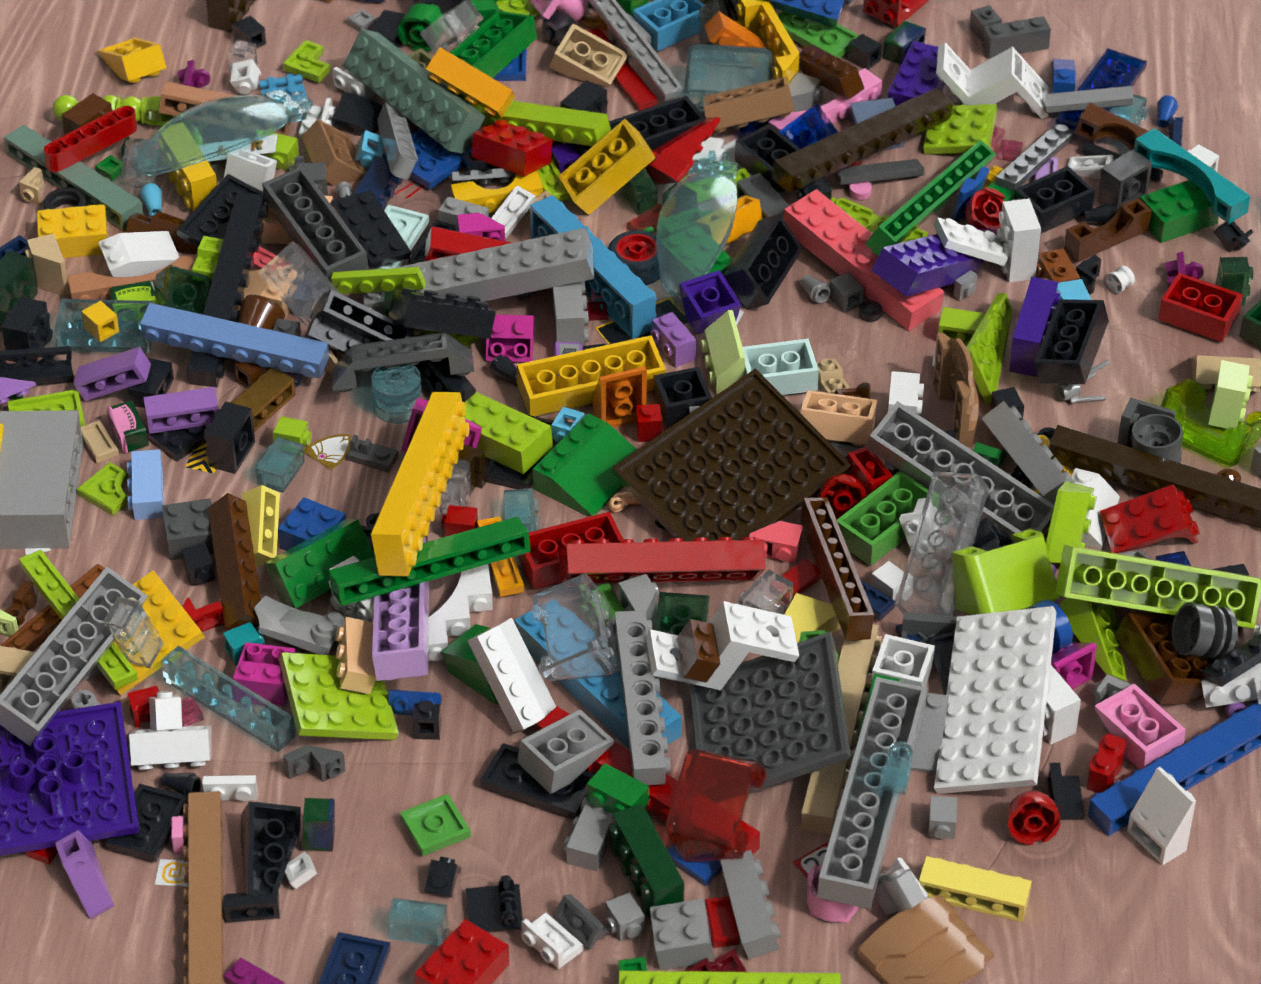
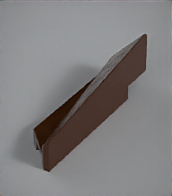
M158 212L152 215L151 218L140 213L129 217L125 233L169 231L178 252L198 254V246L177 236V229L186 220L163 212Z

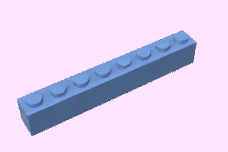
M149 303L140 323L142 338L151 342L165 343L173 347L187 348L195 352L209 353L217 357L231 358L239 362L253 363L262 367L301 374L306 377L321 379L329 359V348L326 342Z

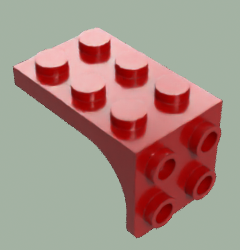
M864 0L863 12L897 28L929 0Z
M1174 484L1100 510L1112 553L1136 550L1176 537L1187 538L1193 544L1198 543L1196 535H1199L1200 531L1196 521H1193L1190 515L1193 513L1190 500H1186L1183 491L1179 492Z

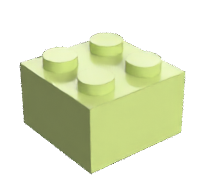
M1221 361L1208 425L1237 430L1238 422L1244 421L1245 407L1249 401L1253 376L1249 375L1250 366Z

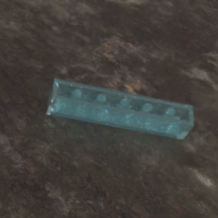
M179 645L161 660L165 682L275 751L280 752L296 737L294 717Z

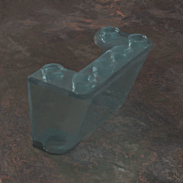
M694 44L689 47L687 52L683 96L687 95L688 98L697 97L700 102L694 105L698 110L704 111L703 96L705 94H715L772 80L773 55L766 48Z

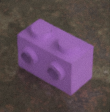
M673 312L652 320L651 335L653 340L675 367L696 360V339Z

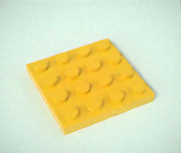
M154 570L132 584L148 597L140 611L114 642L135 669L138 680L116 689L120 696L205 638L202 631Z

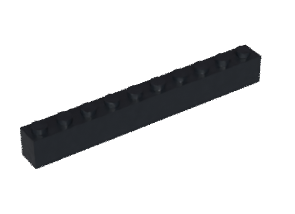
M237 192L203 315L233 322L238 321L239 307L245 298L244 288L249 286V270H253L254 267L253 255L259 249L258 237L263 234L264 230L263 219L268 216V205L265 204L264 195ZM192 351L187 369L190 385L218 387L220 378L223 379L225 373L224 361L229 358Z

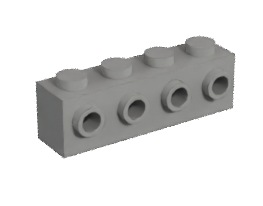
M751 850L721 859L741 942L748 959L779 950L777 938L781 937L777 921L772 922L771 919L776 914L771 900H766V896L770 895L766 880L761 881L760 875L764 874L760 859L755 860Z

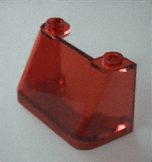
M699 749L689 750L686 753L666 822L667 834L685 862L743 858L745 849L749 844V836L740 823L750 787L754 789L761 788L766 781V770L759 762Z

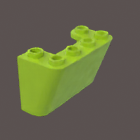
M1028 529L1011 534V539L1018 541L1017 543L990 551L971 546L952 552L956 610L965 612L966 615L1029 609L1030 606L1045 599L1055 602L1060 596L1055 594L1057 581L1043 533Z

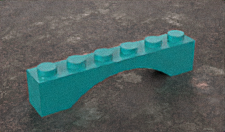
M1154 128L1135 139L1134 150L1151 161L1153 168L1174 172L1194 182L1208 197L1212 212L1228 224L1248 213L1249 194Z

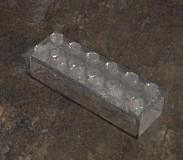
M934 471L895 605L903 614L904 612L953 616L956 603L952 552L973 546L989 487L979 474Z

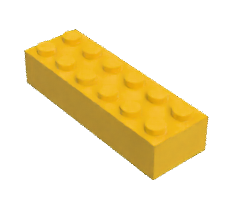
M651 335L517 364V385L528 414L538 416L560 411L562 407L575 408L593 404L592 395L601 376L645 366L647 369L646 392L653 390L654 375L664 374L666 369Z

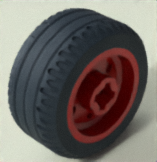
M632 230L621 233L610 242L608 249L613 251L616 257L623 264H626L633 274L640 277L645 285L656 282L664 275L667 267V251L662 239L657 235L647 231Z

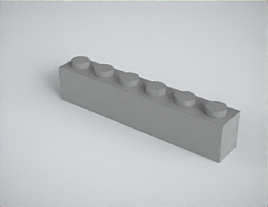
M1003 401L981 419L1042 497L1055 505L1058 489L1066 481L1071 483L1075 481L1067 471L1061 472L1064 468L1056 457L1051 460V457L1054 455L1045 444L1040 446L1043 442L1035 431L1031 434L1029 433L1033 429L1025 419L1019 420L1022 416L1014 406L1009 408Z

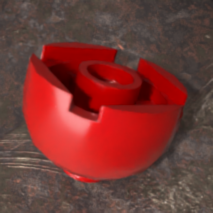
M983 188L973 194L965 206L967 223L976 229H999V212L1002 211L1003 202H1005L1003 200L1005 199L1004 195L991 188Z
M839 474L832 476L824 482L820 489L819 498H828L837 520L866 498L867 495L864 486L857 478L852 475Z
M1026 791L1011 801L1007 809V825L1011 836L1020 843L1034 845L1033 842L1041 840L1044 843L1049 841L1060 828V814L1054 800L1048 795L1038 791Z

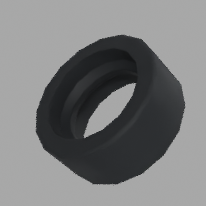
M74 188L56 189L50 192L43 202L44 210L55 209L65 204H73L76 207L87 206L84 194Z

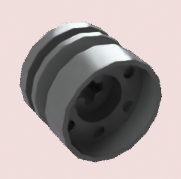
M1149 414L1141 417L1134 423L1131 448L1178 463L1182 462L1183 430L1181 424L1176 419L1163 414Z
M1185 603L1180 606L1172 624V642L1175 650L1180 655L1202 656L1203 658L1220 660L1234 650L1238 626L1235 614L1231 609L1196 603Z

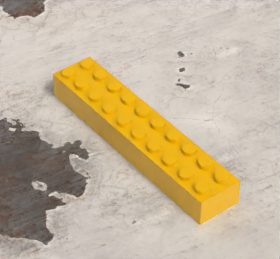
M432 392L371 533L378 573L381 576H409L412 566L416 565L418 551L422 550L423 539L428 535L430 522L434 521L435 510L441 503V495L446 492L448 478L452 477V469L454 464L458 462L460 450H463L464 439L469 436V423L465 422L466 404L462 402L461 392Z

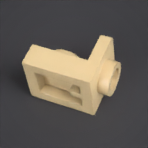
M34 167L19 181L21 199L40 205L42 203L40 191L44 187L42 170Z

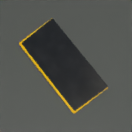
M670 298L656 302V318L673 312L682 324L689 322L685 314ZM614 320L595 328L608 344L632 340ZM649 331V332H647V333H645V334H643V335H641V336H639V337H637V338L646 337V336H651V331Z

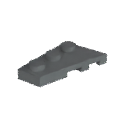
M503 168L489 169L486 172L472 170L464 172V174H459V171L451 172L450 184L473 181L477 182L478 185L491 184V180L498 179L500 183L513 182L512 178H515L516 173Z

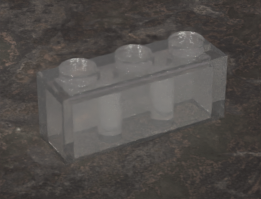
M118 596L103 622L129 663L151 668L164 643L158 631L151 623L150 617L144 611L141 602L134 598L126 599Z

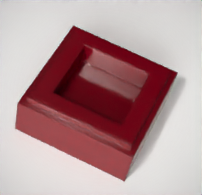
M605 301L587 302V309L585 311H588L589 321L609 320Z

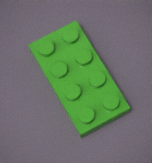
M783 11L777 15L791 39L805 47L813 44L838 58L848 52L849 42L859 36L838 23L836 27Z

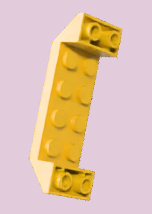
M738 0V4L735 6L738 20L735 22L764 40L768 54L773 58L775 67L772 68L774 79L787 76L790 83L799 70V51L770 2L764 0Z

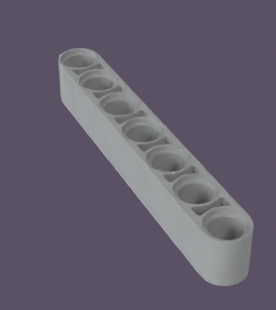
M385 101L377 123L389 168L393 175L407 180L417 162V154L406 116Z

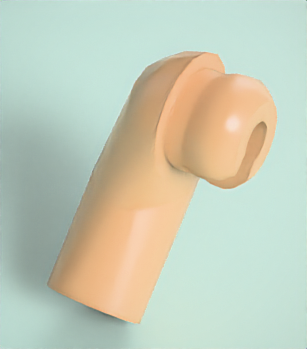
M618 492L609 500L608 507L613 512H620L629 504H641V502L631 492Z

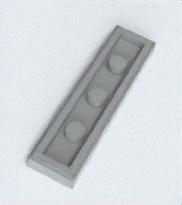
M1132 86L1046 94V112L1084 110L1089 102L1100 108L1133 105Z

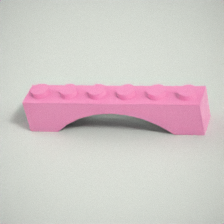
M864 68L859 71L865 89L851 99L847 100L838 96L831 102L818 108L791 112L786 117L777 116L771 119L769 124L797 145L849 116L850 103L881 98L882 80Z

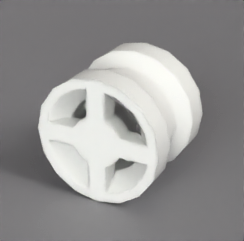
M1123 265L1118 267L1115 272H1110L1106 276V283L1112 292L1119 294L1125 290V287H1131L1135 283V277L1130 268Z

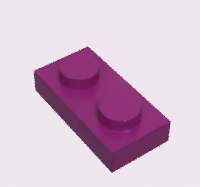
M241 957L224 975V982L226 984H284L280 979Z

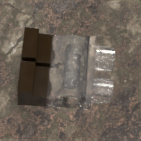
M464 445L463 450H460L458 462L454 464L452 469V477L448 478L446 492L441 495L442 504L439 507L441 515L447 514L449 505L466 507L470 501L469 496L476 487L482 489L486 484L483 450Z

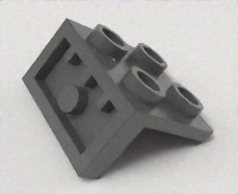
M1130 398L1121 416L1117 443L1127 447L1129 444H1132V428L1134 423L1141 417L1149 414H1163L1175 419L1176 411Z

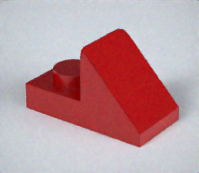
M189 597L185 600L182 607L202 632L225 624L223 607L219 601L195 609Z

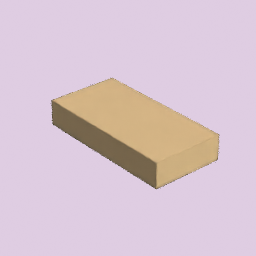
M100 420L81 427L83 442L96 463L119 456L118 448Z

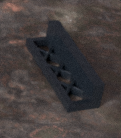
M71 346L0 351V377L32 381L36 385L73 382ZM66 354V360L56 361L53 359L56 355ZM35 356L43 358L39 362L30 361ZM9 358H17L19 360L15 364H8L6 362Z

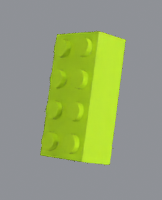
M478 392L465 402V418L482 427L477 449L483 450L484 456L524 474L553 448L550 425Z

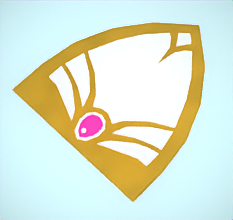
M337 434L321 438L307 446L303 452L333 470L343 462L350 450L351 434Z

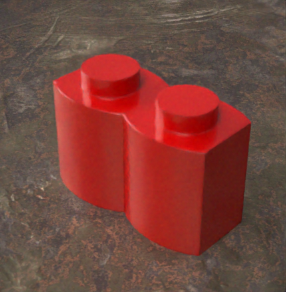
M1109 733L1102 737L1098 752L1090 761L1087 790L1102 793L1111 788L1114 784L1115 776L1119 774L1123 766L1126 739Z

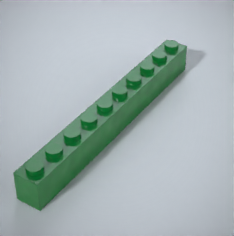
M978 141L884 221L867 240L865 245L874 254L879 256L883 247L901 243L959 193L967 177L974 180L981 167H987L997 154L984 142Z

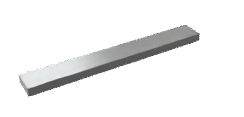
M588 0L664 101L682 95L683 87L617 1Z

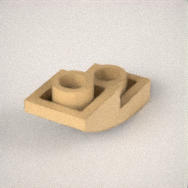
M827 358L816 362L819 370L818 381L823 392L834 394L836 389L850 388L843 378V369L835 358Z

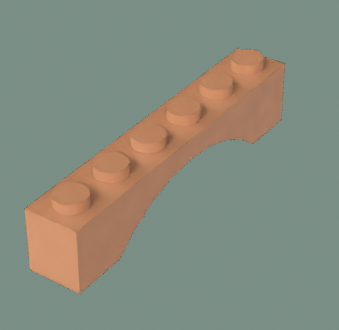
M198 254L181 256L160 270L140 276L110 277L93 272L67 275L74 310L88 308L99 301H102L105 305L110 304L109 289L115 286L152 281L155 283L157 296L209 288V280L192 277V268Z

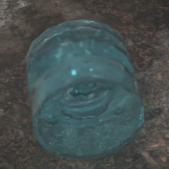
M406 363L397 364L393 368L377 367L371 376L375 414L378 418L388 423L399 424L409 422L413 406L418 398L422 399L419 370L416 366L407 365Z

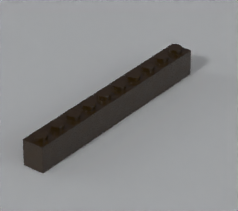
M932 89L776 160L772 179L788 193L801 189L814 181H818L907 138L948 121L952 115L954 102L939 89Z
M1061 425L1056 427L1049 450L1054 455L1051 457V460L1056 457L1063 466L1098 473L1104 479L1148 493L1174 484L1179 492L1183 491L1186 500H1190L1192 507L1261 528V488Z

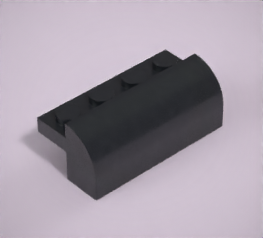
M331 289L325 292L315 304L310 315L312 319L305 336L313 340L326 342L329 348L345 355L352 345L409 338L413 329L404 327L395 320ZM383 366L373 368L385 375L390 374L392 368H383Z

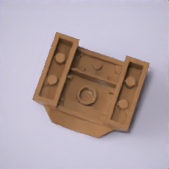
M942 332L937 333L933 387L939 400L955 398L952 430H955L957 441L966 447H972L976 437L979 399L973 378L972 360L965 344L960 338L950 339Z
M941 895L924 899L913 908L901 911L884 923L858 948L857 958L883 984H963L984 971V963L993 958L994 953L958 917L959 912Z

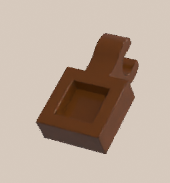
M25 580L12 597L13 604L5 611L13 617L17 616L18 625L24 623L25 615L30 608L34 607L37 600L33 583Z

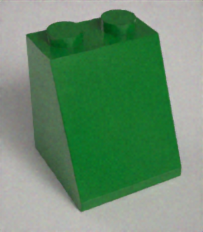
M475 624L443 649L441 655L450 674L497 705L498 701L467 641L490 628Z

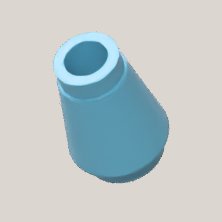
M154 183L144 185L141 188L140 197L149 215L152 216L162 212V190Z

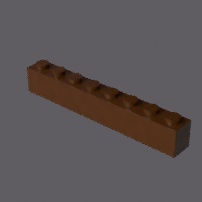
M827 497L804 498L800 523L804 526L805 536L845 640L871 639L874 613Z

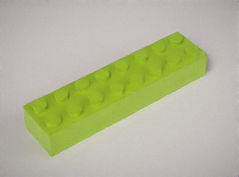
M1064 545L1055 594L1067 598L1175 615L1180 606L1185 603L1226 607L1234 612L1237 626L1255 629L1261 597V578Z

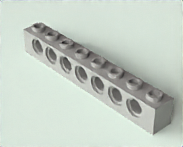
M646 610L615 612V633L633 778L647 785L666 784V773H670L669 757H664V753H668L667 737H662L661 734L665 733L664 717H659V713L663 712L662 698L656 695V693H660L659 677L654 678L652 676L646 641L647 633L649 630H652V621L647 620Z

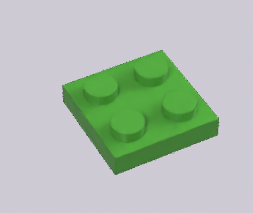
M448 794L400 812V819L422 856L471 837L468 825Z

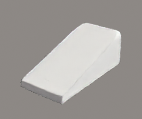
M1113 155L1070 157L1067 166L1079 176L1100 179L1102 167L1111 163L1114 159Z

